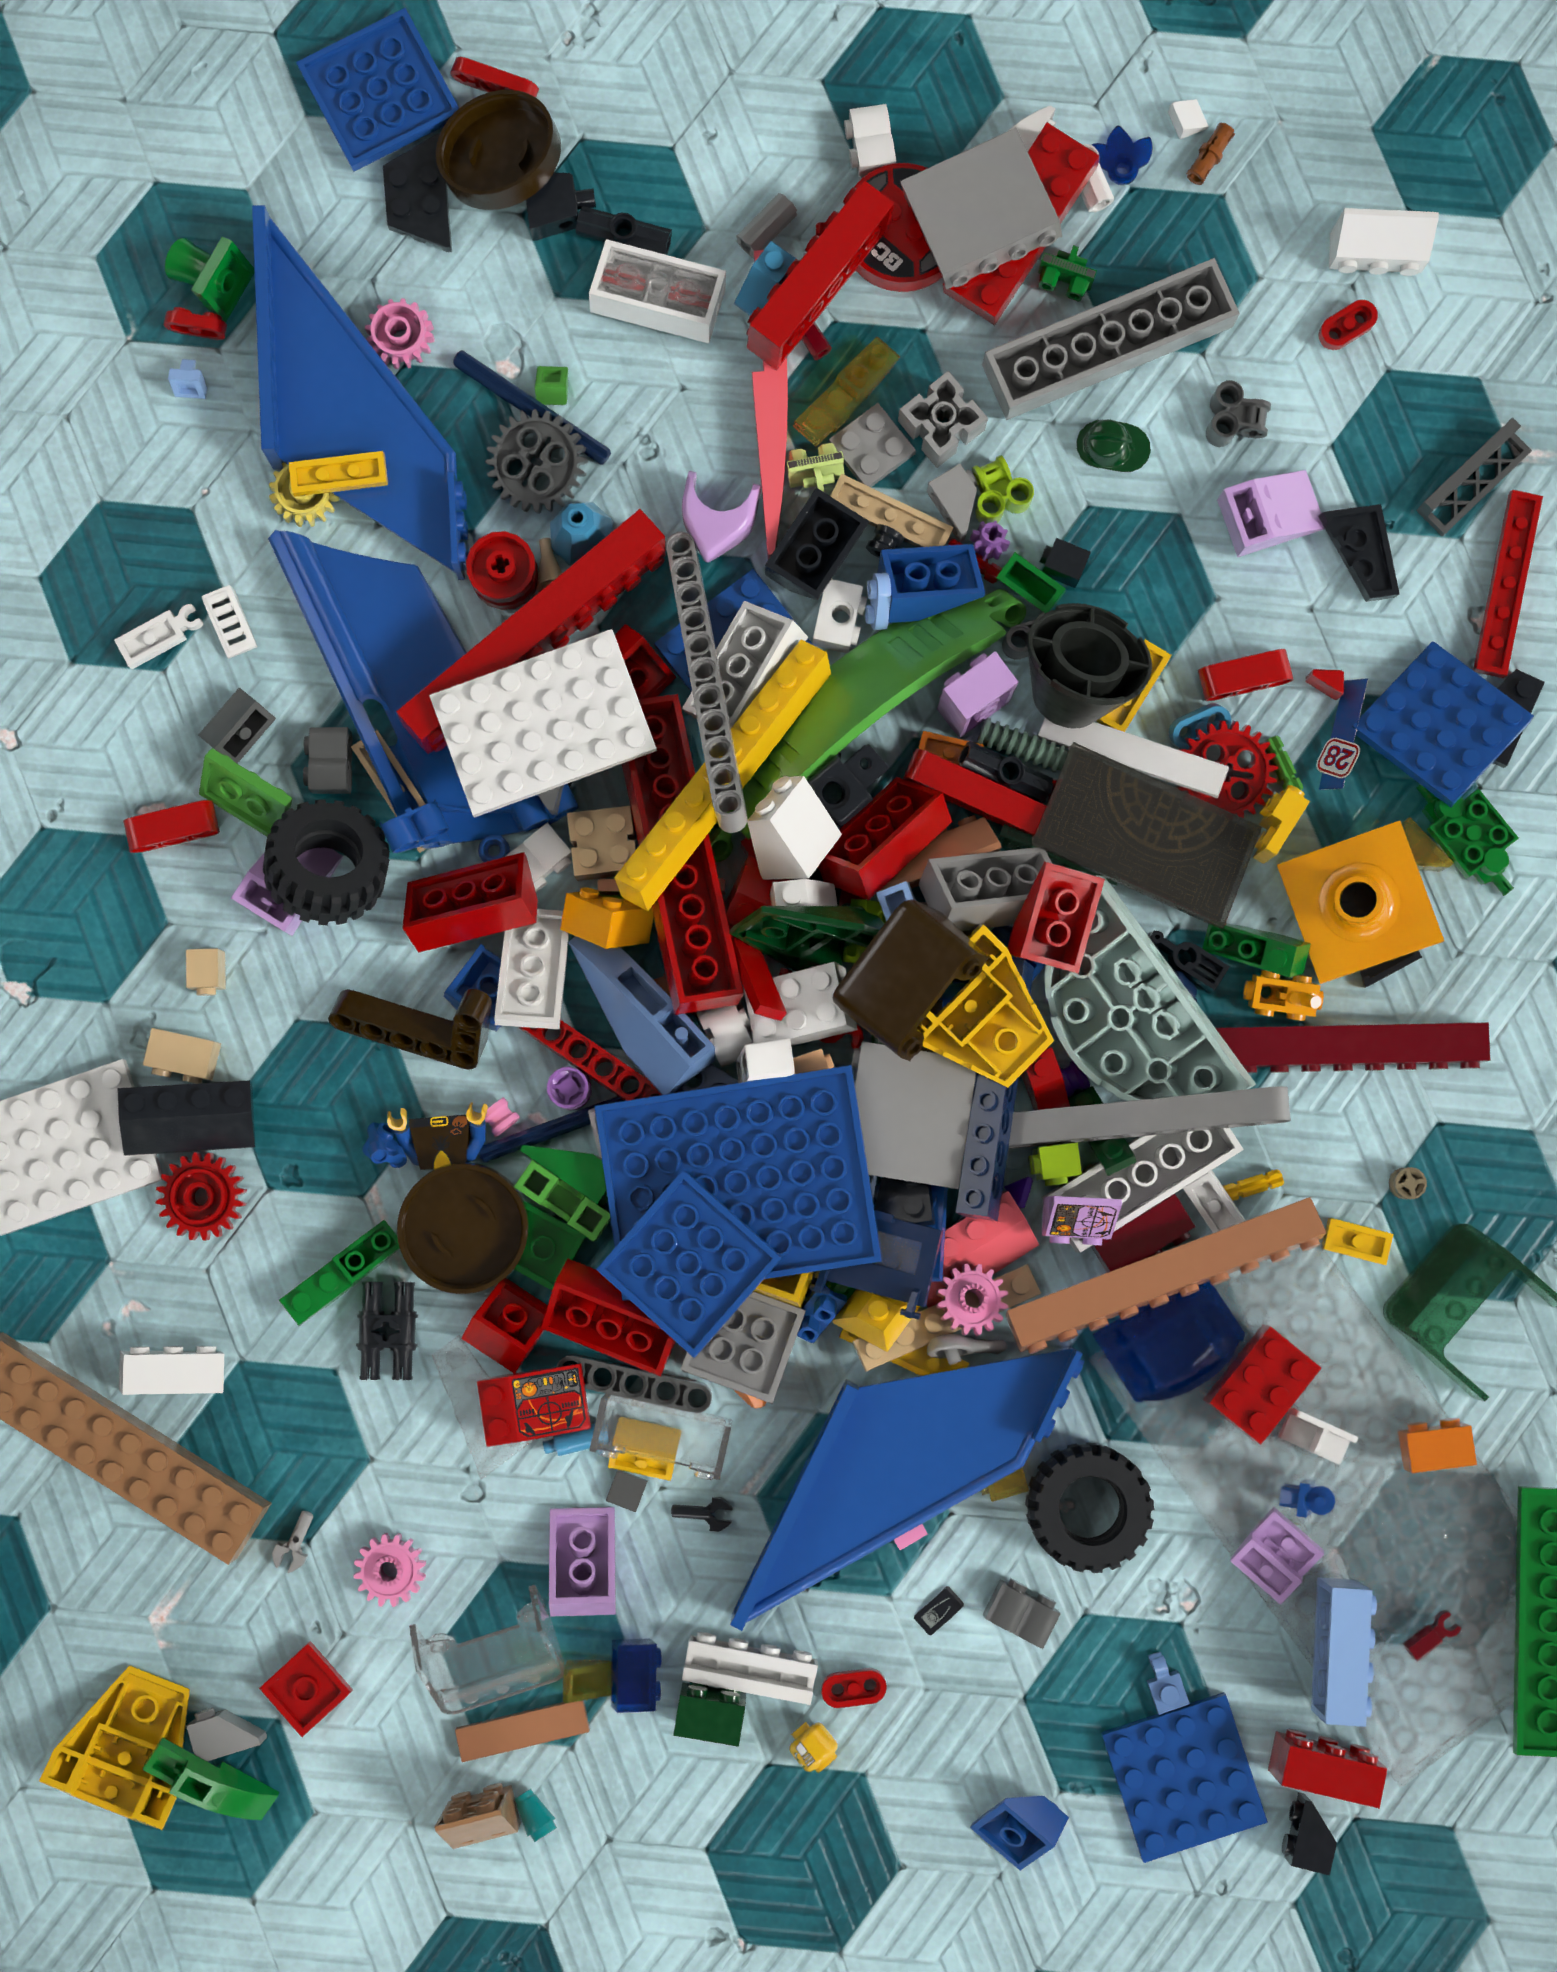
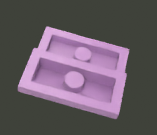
M1273 1507L1242 1542L1230 1561L1281 1605L1303 1582L1302 1577L1324 1555V1550Z

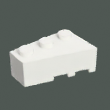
M165 1346L163 1351H150V1347H130V1351H120L119 1391L122 1395L223 1393L224 1353L216 1352V1346H197L196 1352L183 1351V1346Z

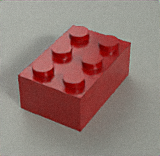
M1262 1324L1203 1398V1401L1252 1441L1261 1445L1322 1368L1274 1328Z
M1287 1729L1286 1733L1278 1731L1275 1733L1268 1771L1281 1786L1380 1809L1388 1768L1378 1760V1756L1371 1754L1370 1749L1367 1747L1351 1744L1350 1748L1338 1746V1741L1328 1737L1319 1736L1318 1741L1306 1738V1734L1301 1731Z

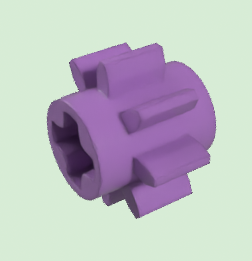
M983 521L980 522L978 529L973 530L969 539L975 542L974 550L982 555L983 561L993 557L999 560L1002 551H1007L1010 541L1005 539L1008 530L1003 529L1001 525L997 524V521L987 524Z

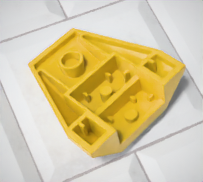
M128 1666L54 1748L39 1782L133 1821L163 1830L177 1797L169 1793L172 1785L144 1771L143 1767L162 1737L183 1748L190 1689Z

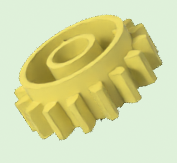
M283 462V469L280 472L274 471L273 473L276 478L275 482L269 483L270 489L275 492L269 495V498L273 504H276L274 509L277 514L284 513L283 518L287 523L295 518L298 527H302L304 520H308L310 526L313 527L315 525L314 519L317 517L325 522L324 512L334 513L335 509L331 502L339 501V497L331 492L294 497L291 490L289 465Z

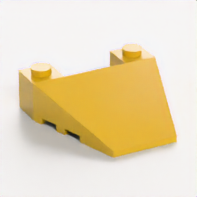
M979 925L968 938L989 957L983 965L982 971L977 977L971 979L936 1016L929 1011L917 1029L924 1036V1047L1008 1088L1053 1043L1054 1039L1031 998L1007 947L985 925Z

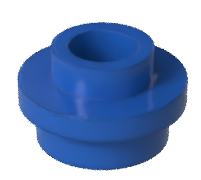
M500 835L486 836L478 847V854L483 862L503 858L510 853L508 842ZM492 846L500 847V853L497 856L489 854V849Z

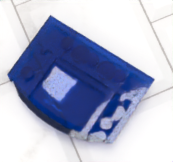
M1210 1281L1198 1285L1200 1290L1188 1296L1181 1297L1180 1292L1169 1296V1302L1161 1306L1151 1308L1150 1304L1139 1307L1138 1314L1123 1320L1119 1318L1092 1335L1135 1402L1163 1401L1186 1394L1213 1378L1234 1356L1233 1354L1239 1341L1242 1342L1246 1334Z

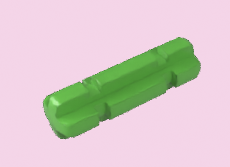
M1273 736L1265 740L1270 742V745L1265 750L1266 753H1275L1276 755L1270 761L1272 765L1278 766L1275 772L1279 780L1284 782V785H1282L1284 791L1288 785L1295 786L1302 791L1303 785L1299 777H1295L1297 772L1287 751L1282 749L1284 745L1281 738Z

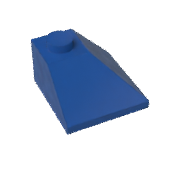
M1045 1796L1005 1798L975 1820L970 1828L1021 1871L1055 1847L1069 1817Z

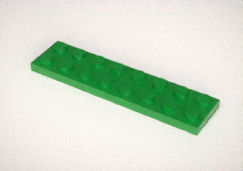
M1518 1486L1513 1753L1521 1756L1557 1757V1488Z

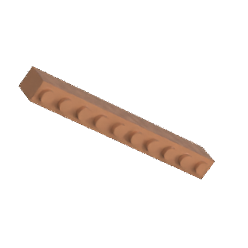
M1311 1197L1009 1309L1006 1312V1318L1019 1351L1028 1350L1029 1354H1033L1047 1348L1046 1342L1058 1338L1060 1342L1068 1341L1077 1337V1331L1089 1327L1090 1331L1100 1329L1109 1324L1107 1319L1118 1315L1121 1320L1132 1317L1139 1313V1307L1150 1304L1151 1308L1161 1306L1169 1302V1296L1179 1292L1181 1297L1188 1296L1200 1290L1198 1285L1209 1281L1212 1286L1230 1279V1273L1238 1270L1242 1274L1249 1273L1260 1268L1259 1262L1271 1259L1272 1263L1281 1261L1290 1256L1289 1251L1300 1247L1302 1252L1313 1249L1320 1245L1319 1240L1326 1234V1230Z

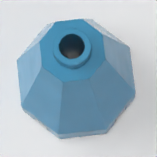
M593 502L568 503L550 522L551 548L566 564L572 566L613 531V520Z

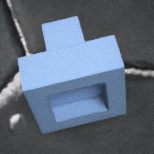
M182 359L180 369L170 368L168 380L175 397L206 399L207 386L201 370L195 369V360Z

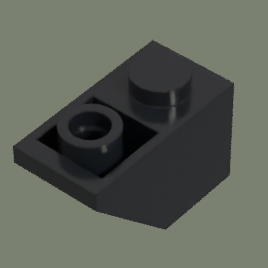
M1298 1792L1297 1801H1292L1290 1806L1289 1820L1292 1823L1290 1833L1284 1835L1282 1853L1285 1854L1284 1858L1293 1867L1330 1876L1337 1842L1313 1802L1306 1794Z

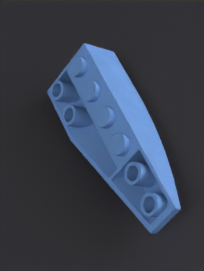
M577 936L569 941V946L624 1053L661 1095L675 1093L716 1060L715 1046L686 1014H674L672 1000L668 994L620 947L605 949Z

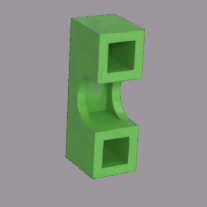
M534 1160L530 1162L514 1188L539 1205H543L568 1222V1225L593 1242L598 1240L611 1221L610 1211L607 1208L594 1203Z

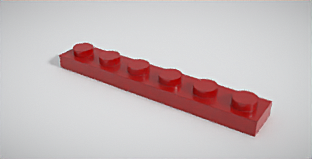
M1517 490L1509 492L1473 668L1474 672L1499 678H1505L1508 674L1543 496Z

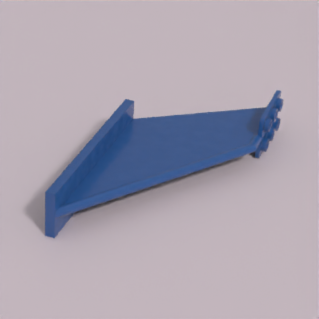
M253 205L261 450L273 470L283 469V462L289 465L288 462L383 451L387 468V486L331 493L456 573L458 580H465V571H467L466 560L469 552L466 551V545L463 540H468L469 535L468 524L465 521L462 510H467L466 491H463L462 481H457L456 452L270 218L265 205Z
M1069 1346L1068 1349L861 1387L846 1379L732 1612L730 1625L742 1631L747 1622L1022 1468L1035 1442L1040 1443L1043 1437L1048 1438L1056 1423V1420L1052 1419L1057 1407L1062 1409L1069 1397L1070 1391L1066 1388L1071 1377L1076 1379L1084 1365V1361L1081 1360L1083 1353Z

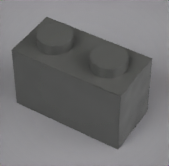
M238 688L198 736L216 751L229 756L238 764L276 718L241 688Z

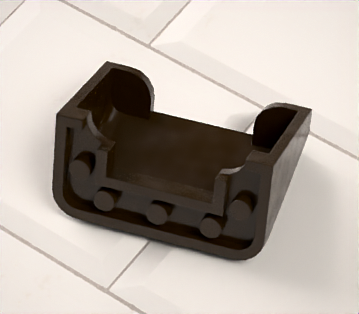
M907 900L894 910L833 993V1002L896 1055L911 1061L921 1051L924 1036L917 1029L919 1024L955 978L965 981L977 977L989 957L942 912L918 901Z

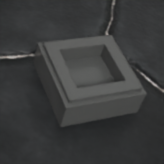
M617 1470L606 1501L636 1512L648 1480L622 1470Z

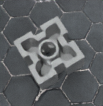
M949 371L929 385L927 398L923 399L918 394L901 407L898 422L913 440L919 435L923 439L921 450L936 468L956 454L960 440L967 445L985 431L988 417L973 399L967 404L963 401L964 389ZM940 417L941 420H943L944 418H947V419H948V422H946V423L939 422V421L937 420V418Z

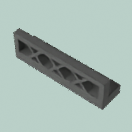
M1513 417L1416 510L1442 537L1532 452L1515 434L1521 425ZM1507 440L1520 452L1515 459H1501V446ZM1495 453V459H1488ZM1481 465H1495V478L1493 480H1479V467ZM1501 465H1508V466L1501 472ZM1473 474V480H1467ZM1460 485L1473 486V499L1471 501H1457V488ZM1479 486H1486V487L1479 493ZM1451 495V501L1445 500ZM1438 506L1451 507V520L1446 525L1432 513ZM1457 507H1464V508L1457 514Z

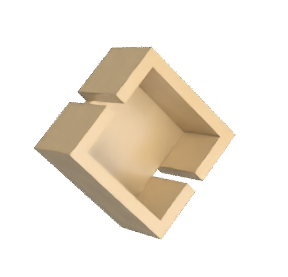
M622 806L567 813L570 842L573 846L571 848L573 870L576 880L615 877L636 850L631 807Z

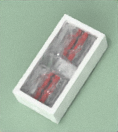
M606 239L589 291L590 312L710 343L725 293L726 271Z

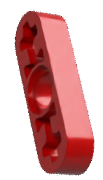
M456 57L450 72L456 81L487 93L497 90H518L537 97L539 91L538 86L526 78L465 57Z

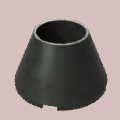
M1079 603L1057 605L1055 610L1047 613L1042 612L1035 619L1027 639L1032 694L1036 708L1046 719L1066 728H1083L1142 692L1150 679L1152 671L1151 655L1142 637L1137 639L1127 629L1128 623L1102 608Z

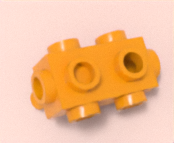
M1261 970V975L1253 974L1252 981H1246L1243 998L1249 1000L1248 1006L1255 1008V1014L1273 1017L1274 1011L1287 1013L1286 1018L1305 1021L1306 1016L1316 1017V1011L1321 1010L1324 993L1320 991L1321 985L1311 983V976L1297 975L1293 976L1292 980L1280 978L1279 974ZM1270 987V996L1263 998L1261 996L1262 988Z

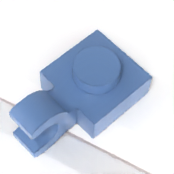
M1160 1651L1148 1655L1155 1678L1146 1681L1157 1713L1160 1715L1189 1705L1190 1703L1179 1672L1177 1670L1169 1672L1165 1658Z

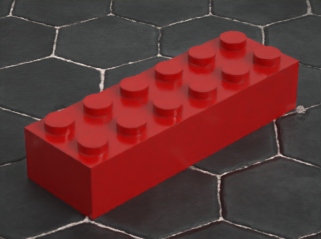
M1046 122L1028 150V154L1061 224L1097 169L1099 155ZM1038 247L1028 252L1026 256L1019 260H1010L1003 263L991 273L979 274L962 286H953L946 290L943 283V292L995 326L1046 247Z
M865 180L858 189L855 187L850 189L843 200L845 204L839 213L836 211L831 213L824 224L826 229L820 237L814 235L805 248L807 253L801 260L795 259L786 272L788 277L781 285L776 283L767 295L769 301L762 309L757 307L748 319L747 323L750 325L746 333L748 335L747 349L775 370L781 366L889 229L895 203Z

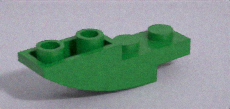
M385 1220L381 1221L333 1257L329 1263L279 1299V1302L298 1326L302 1325L324 1307L326 1308L398 1251L400 1247L397 1235Z
M163 1737L143 1767L144 1771L172 1785L169 1791L170 1794L203 1809L235 1818L262 1820L279 1795L277 1790L222 1761L219 1767H216Z

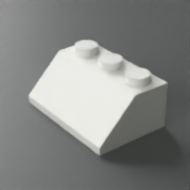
M1344 208L1330 233L1329 269H1338L1341 273H1353L1357 270H1363L1375 275L1387 272H1400L1404 276H1413L1422 273L1430 261L1439 212Z

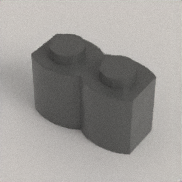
M348 727L310 728L309 736L304 737V753L309 755L308 767L303 769V782L313 794H351V763L353 753L351 746H353L352 732Z
M1010 1578L1008 1583L1000 1579L983 1612L984 1618L1043 1649L1061 1614L1058 1609L1054 1608L1056 1602L1040 1593L1037 1598L1027 1594L1026 1590L1028 1587Z

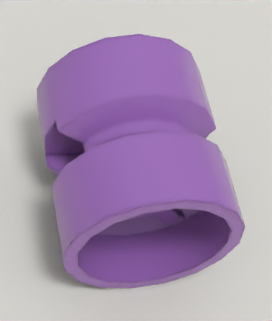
M562 1067L554 1071L549 1077L547 1093L550 1100L557 1106L567 1110H577L589 1101L592 1087L588 1077L580 1070L573 1067Z

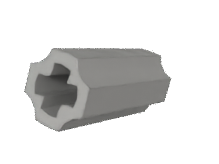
M778 193L736 236L740 247L749 256L754 258V251L764 250L770 241L797 216V209L785 195Z

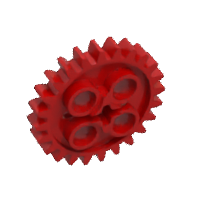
M1220 720L1218 729L1212 723H1207V733L1196 729L1195 732L1198 739L1194 740L1187 737L1185 740L1190 747L1188 750L1179 748L1180 751L1207 759V749L1211 745H1217L1220 749V756L1214 762L1227 765L1229 769L1252 773L1253 777L1246 779L1226 775L1218 799L1178 785L1175 787L1176 790H1186L1187 792L1181 799L1186 802L1193 800V805L1212 812L1217 816L1221 817L1223 815L1224 819L1232 821L1233 814L1239 820H1244V810L1253 815L1256 814L1253 805L1257 803L1265 806L1266 804L1261 796L1263 793L1272 795L1273 792L1267 788V784L1277 782V779L1269 776V772L1278 769V766L1269 764V760L1276 756L1275 753H1265L1270 742L1264 741L1259 743L1258 741L1262 733L1258 731L1250 736V725H1245L1239 731L1238 721H1233L1229 729L1224 720ZM1247 750L1251 755V761L1246 767L1241 768L1238 765L1237 757L1240 752ZM1241 781L1245 791L1241 797L1233 798L1231 787L1234 783Z

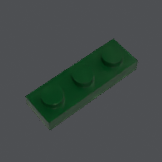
M1093 1086L1068 1098L1070 1107L1104 1104ZM1125 1138L1087 1141L1107 1176L1137 1162Z

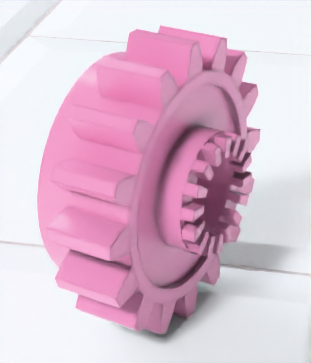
M401 298L400 302H393L392 299H389L388 304L385 306L379 304L376 314H369L371 325H365V330L370 335L366 340L377 354L381 356L385 364L387 365L391 360L395 369L399 368L401 362H405L407 368H411V360L413 359L419 363L423 362L420 354L422 352L430 354L431 350L427 343H432L435 340L433 334L430 333L434 330L432 322L427 320L429 318L425 310L419 312L418 304L413 302L409 305L406 303L405 298ZM396 331H406L403 336L394 337V333H397Z
M964 1264L962 1266V1273L956 1268L950 1271L952 1280L947 1277L943 1278L941 1283L946 1288L937 1290L936 1295L942 1297V1301L936 1304V1308L944 1310L945 1314H943L941 1320L949 1319L952 1322L950 1326L952 1331L960 1327L962 1328V1335L966 1336L973 1329L974 1334L979 1336L982 1334L983 1326L989 1332L994 1329L992 1320L998 1323L1003 1320L998 1311L1008 1309V1305L1001 1302V1299L1008 1295V1291H999L998 1287L1003 1283V1280L998 1279L994 1281L992 1279L994 1270L991 1269L984 1274L982 1273V1264H978L974 1271H971L969 1264ZM966 1292H972L977 1295L979 1299L977 1308L969 1307L966 1304L964 1298Z
M384 1533L381 1537V1542L375 1537L369 1541L371 1549L363 1546L359 1551L364 1556V1559L359 1558L354 1561V1565L360 1567L361 1570L355 1573L353 1577L363 1581L358 1587V1591L367 1589L369 1594L366 1600L370 1601L376 1596L379 1598L378 1605L381 1607L387 1599H390L392 1607L398 1605L399 1597L405 1602L411 1599L409 1590L417 1593L421 1587L416 1581H423L426 1577V1574L420 1572V1568L426 1565V1561L419 1560L418 1557L422 1549L414 1550L412 1547L413 1539L410 1538L407 1542H404L400 1533L396 1534L394 1539H390L389 1534ZM385 1562L396 1565L398 1572L396 1577H389L384 1573L383 1564Z

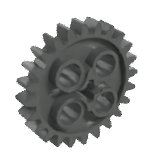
M533 409L531 418L521 411V421L517 422L510 416L509 422L511 427L507 428L500 424L499 428L503 435L501 437L492 435V439L497 442V446L487 447V450L494 454V458L486 460V464L493 466L495 469L487 473L490 478H498L492 487L495 490L504 488L500 497L506 500L512 496L510 505L514 508L522 502V510L524 512H528L531 505H533L534 511L538 514L541 513L542 505H545L547 510L552 512L553 502L556 501L563 507L565 506L562 498L564 495L572 499L574 498L570 490L572 486L582 488V485L576 479L577 476L584 477L587 475L583 470L579 469L580 465L588 463L586 458L579 457V454L583 453L586 447L584 445H576L581 436L578 433L570 435L573 426L568 423L562 427L563 418L560 415L552 422V413L547 410L543 418L540 417L536 409ZM530 433H536L538 436L537 443L531 448H526L524 445L525 437ZM547 437H551V442L544 448ZM557 448H563L565 451L563 460L559 463H552V452ZM532 458H540L543 461L542 465L534 466L531 463ZM520 460L523 464L522 471L518 475L512 476L509 472L512 462ZM545 475L548 476L550 480L549 486L543 491H538L536 488L538 478ZM529 476L528 484L524 487L522 483Z

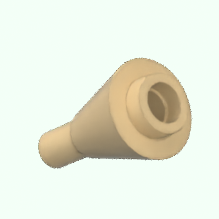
M550 538L539 540L541 559L536 587L539 592L562 574L553 554Z

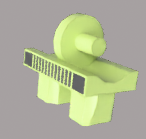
M833 443L821 445L818 447L819 456L808 458L806 450L802 448L791 450L789 461H787L790 488L798 486L809 488L815 486L824 492L823 485L835 483V480L839 479L841 474L845 475L842 451L837 452Z

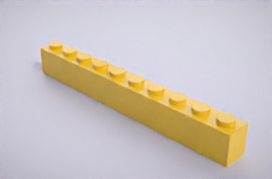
M801 639L732 726L731 732L742 789L831 675L826 651ZM705 762L614 877L621 897L646 911H649L717 823Z

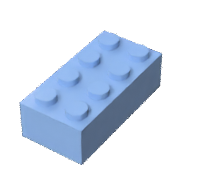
M1317 1577L1311 1711L1325 1724L1366 1727L1367 1717H1371L1372 1700L1368 1696V1683L1373 1682L1374 1669L1373 1664L1369 1662L1370 1649H1374L1375 1632L1374 1629H1371V1615L1376 1614L1377 1600L1376 1596L1372 1595L1373 1590L1357 1580Z

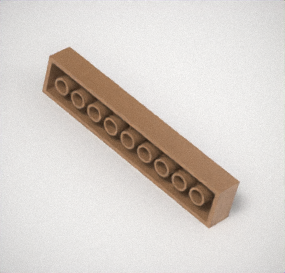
M4 1332L0 1333V1420L227 1565L238 1558L271 1506V1502Z

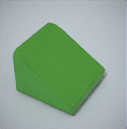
M537 366L535 381L536 400L544 405L567 404L568 367Z

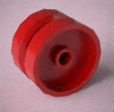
M506 531L491 532L479 538L470 548L466 560L467 576L477 596L488 606L500 610L515 609L527 603L535 594L539 572L538 565L528 543L518 535ZM502 569H505L506 571L504 573H499Z

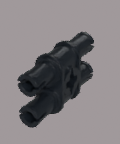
M362 1282V1311H359V1314H357V1318H359V1343H356V1347L361 1351L359 1379L380 1380V1351L384 1350V1348H390V1351H393L392 1380L402 1379V1367L403 1380H413L412 1354L416 1347H418V1344L415 1343L416 1318H418L417 1311H414L415 1282H405V1295L404 1282H394V1311H391V1314H384V1311H381L383 1282H373V1284L372 1282ZM386 1322H389L390 1328H395V1330H400V1332L389 1335V1338L386 1339L384 1333L375 1330L384 1327Z

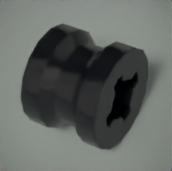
M877 524L874 529L875 536L873 540L868 542L866 549L874 556L880 558L881 550L896 549L897 546L902 545L904 536L889 526Z

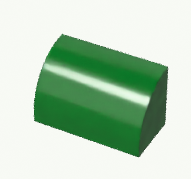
M1014 552L996 577L1044 613L1052 611L1066 593V588L1016 552Z

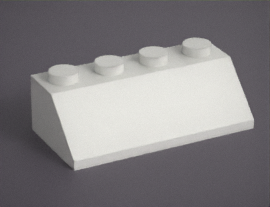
M746 601L741 605L716 649L731 728L801 639L806 641L808 638L794 620ZM691 692L682 710L697 719L693 693Z

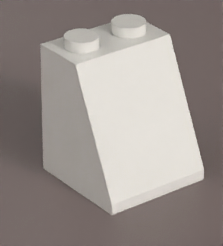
M783 776L773 783L771 791L756 805L754 813L747 820L760 875L763 879H809L842 835L804 776Z

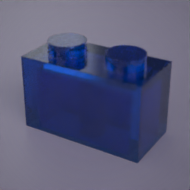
M650 1638L612 1640L611 1707L617 1713L656 1711V1701L661 1699L660 1681H656V1670L661 1667L662 1655L661 1649L657 1648V1644Z

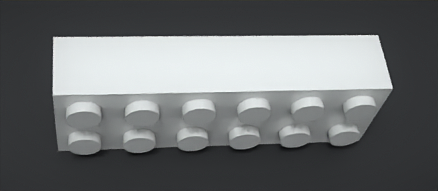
M1230 1128L1139 1136L1128 1143L1135 1155L1136 1163L1107 1176L1101 1164L1097 1162L1084 1170L1082 1175L1068 1180V1183L1060 1185L1043 1197L1064 1196L1122 1199V1207L1114 1229L1116 1231L1244 1149ZM1070 1237V1244L1075 1252L1081 1253L1092 1245L1082 1244L1083 1238Z

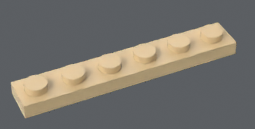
M1028 1264L993 1279L994 1281L998 1279L1003 1280V1283L998 1288L999 1291H1008V1295L1001 1299V1302L1008 1305V1309L1041 1294ZM966 1292L964 1296L966 1304L969 1307L977 1308L979 1305L977 1295L972 1292ZM934 1305L918 1312L921 1313L919 1320L912 1318L888 1352L861 1338L852 1343L865 1372L928 1345L932 1339L939 1335L952 1334L962 1328L957 1327L952 1331L950 1329L952 1322L949 1319L941 1320V1317L945 1314L944 1310L938 1309Z

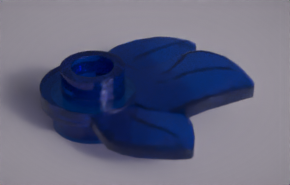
M1119 125L1112 130L1106 144H1092L1099 152L1101 168L1106 170L1110 180L1118 185L1132 183L1137 177L1138 169L1149 163L1153 150L1150 137L1139 139L1133 143L1127 132ZM1125 168L1128 173L1121 174L1117 169Z

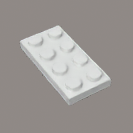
M537 909L536 923L504 932L494 1017L495 1025L560 1029L569 933L560 930L563 911Z

